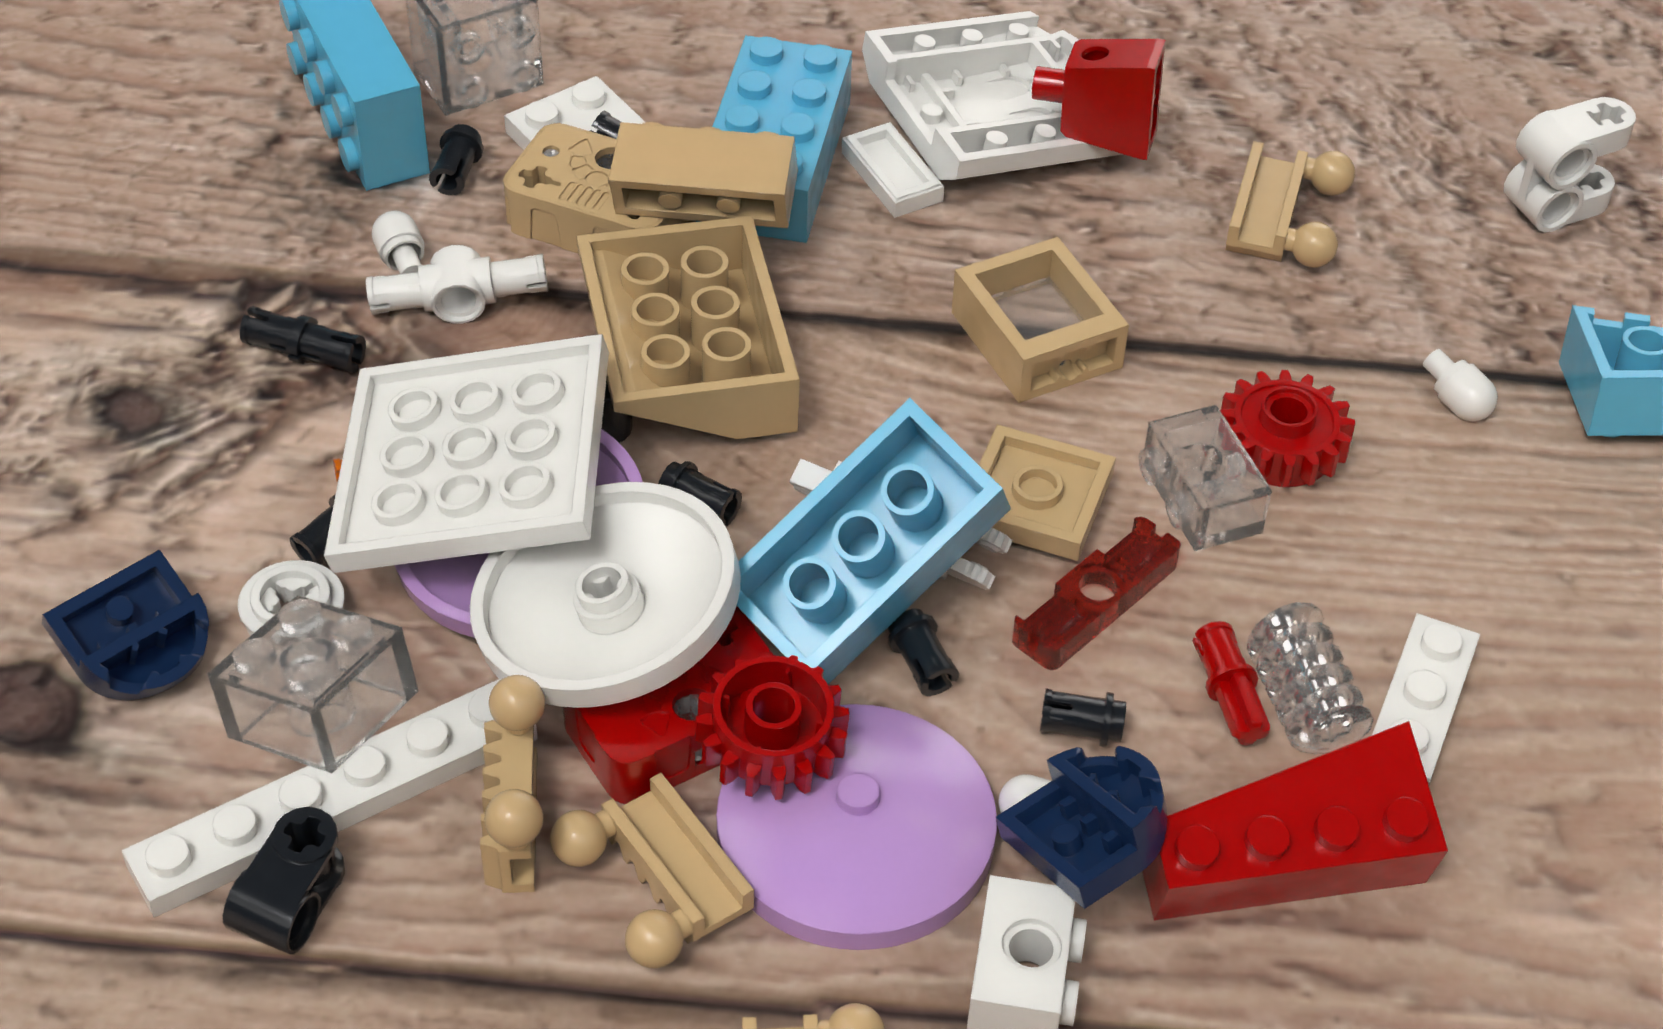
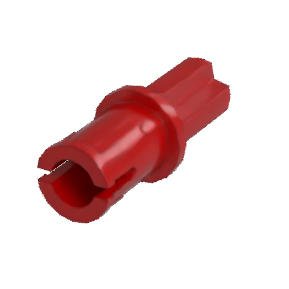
M1216 621L1203 625L1195 632L1197 638H1193L1192 641L1208 675L1205 686L1206 691L1212 700L1219 702L1231 735L1237 738L1241 745H1252L1256 740L1266 738L1270 731V723L1255 689L1259 679L1254 667L1246 664L1231 624Z

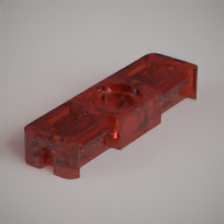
M1145 517L1134 518L1130 534L1105 554L1096 549L1055 583L1054 596L1025 620L1018 615L1015 616L1012 635L1013 645L1047 670L1060 668L1177 568L1181 547L1180 541L1169 533L1164 534L1162 537L1155 533L1156 524ZM1089 584H1100L1109 588L1114 593V596L1107 600H1092L1086 597L1080 589Z

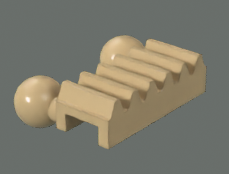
M1253 141L1230 221L1225 250L1280 262L1282 261L1284 250L1293 252L1297 261L1304 266L1317 268L1328 264L1334 258L1338 248L1335 232L1328 225L1321 222H1309L1298 229L1290 228L1302 180H1311L1315 189L1322 194L1329 196L1342 194L1350 188L1354 181L1355 167L1353 162L1347 155L1338 151H1327L1317 158L1308 157V152L1298 150L1295 163L1262 156L1264 143Z
M524 675L507 676L493 687L489 696V710L494 720L484 723L486 744L483 745L485 767L482 770L484 783L482 804L484 813L481 814L483 837L480 838V850L485 885L501 889L503 893L535 892L536 837L543 824L542 808L537 801L538 754L537 747H534V725L544 713L545 696L539 684Z
M662 773L650 778L651 791L621 807L612 798L602 803V810L595 814L586 810H572L563 814L553 825L550 834V843L554 854L563 863L574 867L587 866L599 859L606 848L607 839H609L612 845L618 842L623 860L626 864L634 863L639 881L642 884L647 881L655 902L658 904L663 901L666 911L652 909L641 912L632 919L625 933V945L630 957L639 965L653 969L662 968L672 963L680 954L684 940L687 944L694 942L754 908V889Z

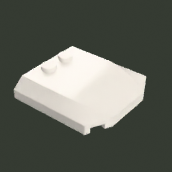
M1031 11L865 31L862 52L869 83L938 180H956L1122 155L1065 137L1060 131L1062 103L1032 99V83L1036 67L1043 66L1065 70L1074 43L1079 41L1076 37L1064 30L1049 34L1037 27L1039 16Z

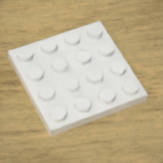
M603 334L360 369L324 557L332 573L590 540L609 351Z

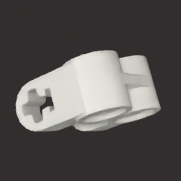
M1600 97L1558 110H1548L1536 115L1524 126L1516 140V149L1524 160L1509 173L1504 183V193L1539 231L1545 233L1554 232L1565 225L1603 213L1608 207L1615 182L1612 174L1605 168L1596 165L1595 162L1597 157L1626 147L1636 121L1634 110L1621 100Z

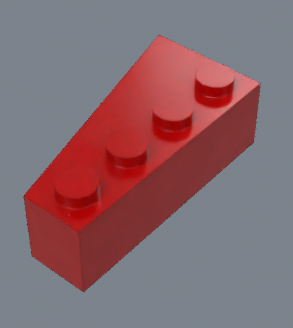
M1407 721L1168 815L1167 830L1162 848L1156 859L1142 871L1154 921L1426 883L1447 854L1448 848L1410 722Z

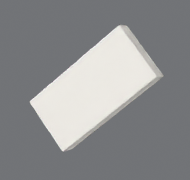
M891 122L842 138V154L894 218L943 202V184Z

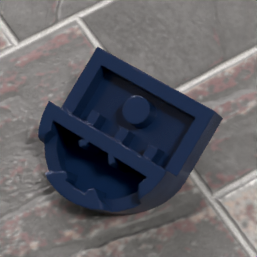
M159 549L42 614V625L77 676L89 689L111 699L135 700L168 690L185 680L197 669L203 659L207 645L209 618L200 594L196 593L193 596L190 594Z
M1123 746L1116 747L1115 757H1086L1084 750L1080 747L1054 755L1047 759L1052 781L995 817L1001 838L1084 909L1146 869L1159 854L1166 835L1167 808L1159 773L1148 758L1135 750Z

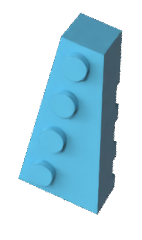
M1572 305L1559 365L1587 436H1604L1609 438L1619 436H1663V327L1649 326L1650 315L1625 312L1623 322L1594 318L1595 308Z

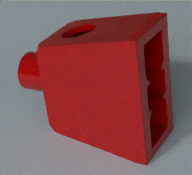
M1081 39L1076 41L1067 60L1065 70L1043 66L1036 67L1032 83V99L1062 103L1060 131L1065 137L1133 158L1147 160L1158 127L1166 40Z

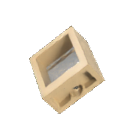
M1059 237L955 269L951 313L1018 403L1123 368L1129 324Z

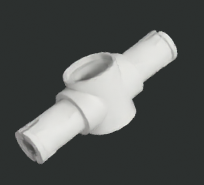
M451 245L437 251L433 255L430 264L419 265L418 272L366 277V291L372 315L424 307L425 312L434 311L436 316L443 321L463 324L479 317L485 309V304L496 303L497 297L522 293L548 292V282L543 254L491 262L489 256L480 257L479 253L470 247Z

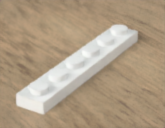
M500 679L121 850L126 867L153 917L155 918L236 880L250 866L273 831L276 822L284 814L296 808L314 807L322 809L331 815L339 832L485 764L483 745L486 744L484 723L494 720L489 710V696L493 687ZM536 724L534 725V741L538 739Z

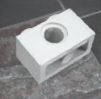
M990 875L971 992L967 1029H1058L1059 1024L1073 1026L1079 981L1065 979L1067 961L1081 963L1087 920L1073 918L1075 900L1057 885ZM1028 961L1038 964L1039 966L1027 967L1019 964L1018 962Z

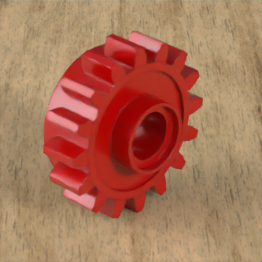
M1281 370L1279 379L1271 380L1266 373L1259 371L1256 374L1254 385L1239 379L1236 381L1234 393L1225 392L1216 427V436L1223 438L1220 451L1222 454L1231 456L1238 471L1242 470L1249 477L1259 482L1278 487L1314 485L1315 481L1323 475L1330 478L1334 476L1337 464L1346 463L1355 428V419L1347 417L1350 407L1348 401L1332 402L1335 388L1331 385L1319 390L1312 387V375L1307 374L1298 382L1291 379L1288 370Z
M763 652L760 657L746 661L742 658L735 659L734 667L726 674L716 671L712 675L711 692H700L698 697L695 742L702 743L703 764L710 766L720 763L719 782L723 785L733 782L738 777L744 779L745 795L749 797L754 796L760 785L770 786L775 800L783 799L785 785L794 783L804 794L811 792L813 773L829 779L833 775L835 758H844L850 713L849 708L840 706L842 692L840 686H828L823 679L824 669L819 666L811 668L805 663L798 661V656L791 655L788 658L784 656H771L769 652Z

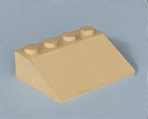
M752 216L576 236L597 335L603 334L609 351L606 378L614 412L733 439L798 432L800 378Z

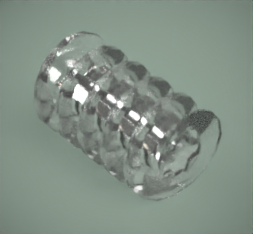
M1295 602L1272 611L1259 621L1248 637L1247 650L1252 662L1256 665V670L1262 683L1266 685L1265 690L1271 703L1275 706V711L1281 725L1285 727V733L1291 746L1303 753L1325 754L1361 740L1371 730L1374 719L1370 709L1362 706L1364 702L1362 693L1358 687L1352 685L1354 680L1348 666L1342 664L1344 660L1339 646L1333 644L1334 637L1329 626L1323 624L1324 617L1321 609L1312 603Z

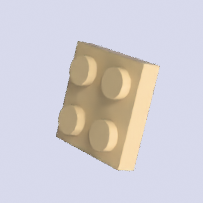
M997 424L979 466L1003 488L1011 510L992 528L1006 534L1013 540V543L1078 561L1112 479L1116 457Z

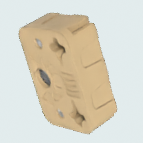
M554 123L540 129L503 179L507 223L511 224V232L578 254L577 235L692 223L693 220L615 214L608 179L617 139L567 124Z

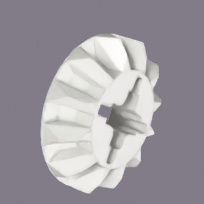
M304 560L283 561L260 570L246 582L239 594L238 612L240 621L246 626L251 639L265 638L273 649L279 647L283 642L293 641L302 649L306 639L315 635L327 639L330 625L343 620L345 594L341 581L327 567ZM279 599L284 603L288 601L295 606L303 602L305 612L297 613L292 609L282 612Z

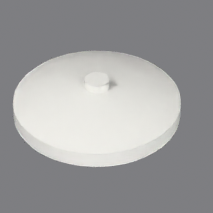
M618 482L598 485L595 488L590 540L492 552L488 555L480 568L471 593L470 622L472 631L486 663L500 680L511 675L530 677L541 687L545 696V704L583 708L628 701L650 693L675 680L700 661L717 643L726 630L738 603L741 582L739 561L729 532L722 520L708 505L695 496L670 486L648 482Z

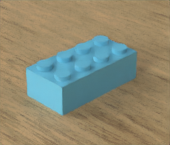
M279 0L284 24L289 32L292 31L294 42L286 44L290 65L295 75L303 74L304 87L310 104L313 107L321 106V118L330 139L338 138L339 153L346 171L355 170L366 191L429 174L430 168L420 84L371 0Z
M745 35L712 127L722 131L747 133L768 131L784 136H794L798 167L788 228L755 226L758 236L807 243L850 105L851 50L832 48L822 44L810 45L782 41L773 37Z
M909 398L739 560L741 582L736 606L785 657L789 658L791 655L798 656V661L805 663L811 668L819 666L824 669L823 679L829 684L1010 511L1011 507L1003 488Z

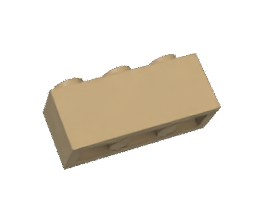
M620 122L608 179L615 214L695 221L752 216L755 226L788 228L798 173L795 137L779 135L768 131L747 133L722 131L715 127H701L698 129L664 126L656 122H645L642 124Z

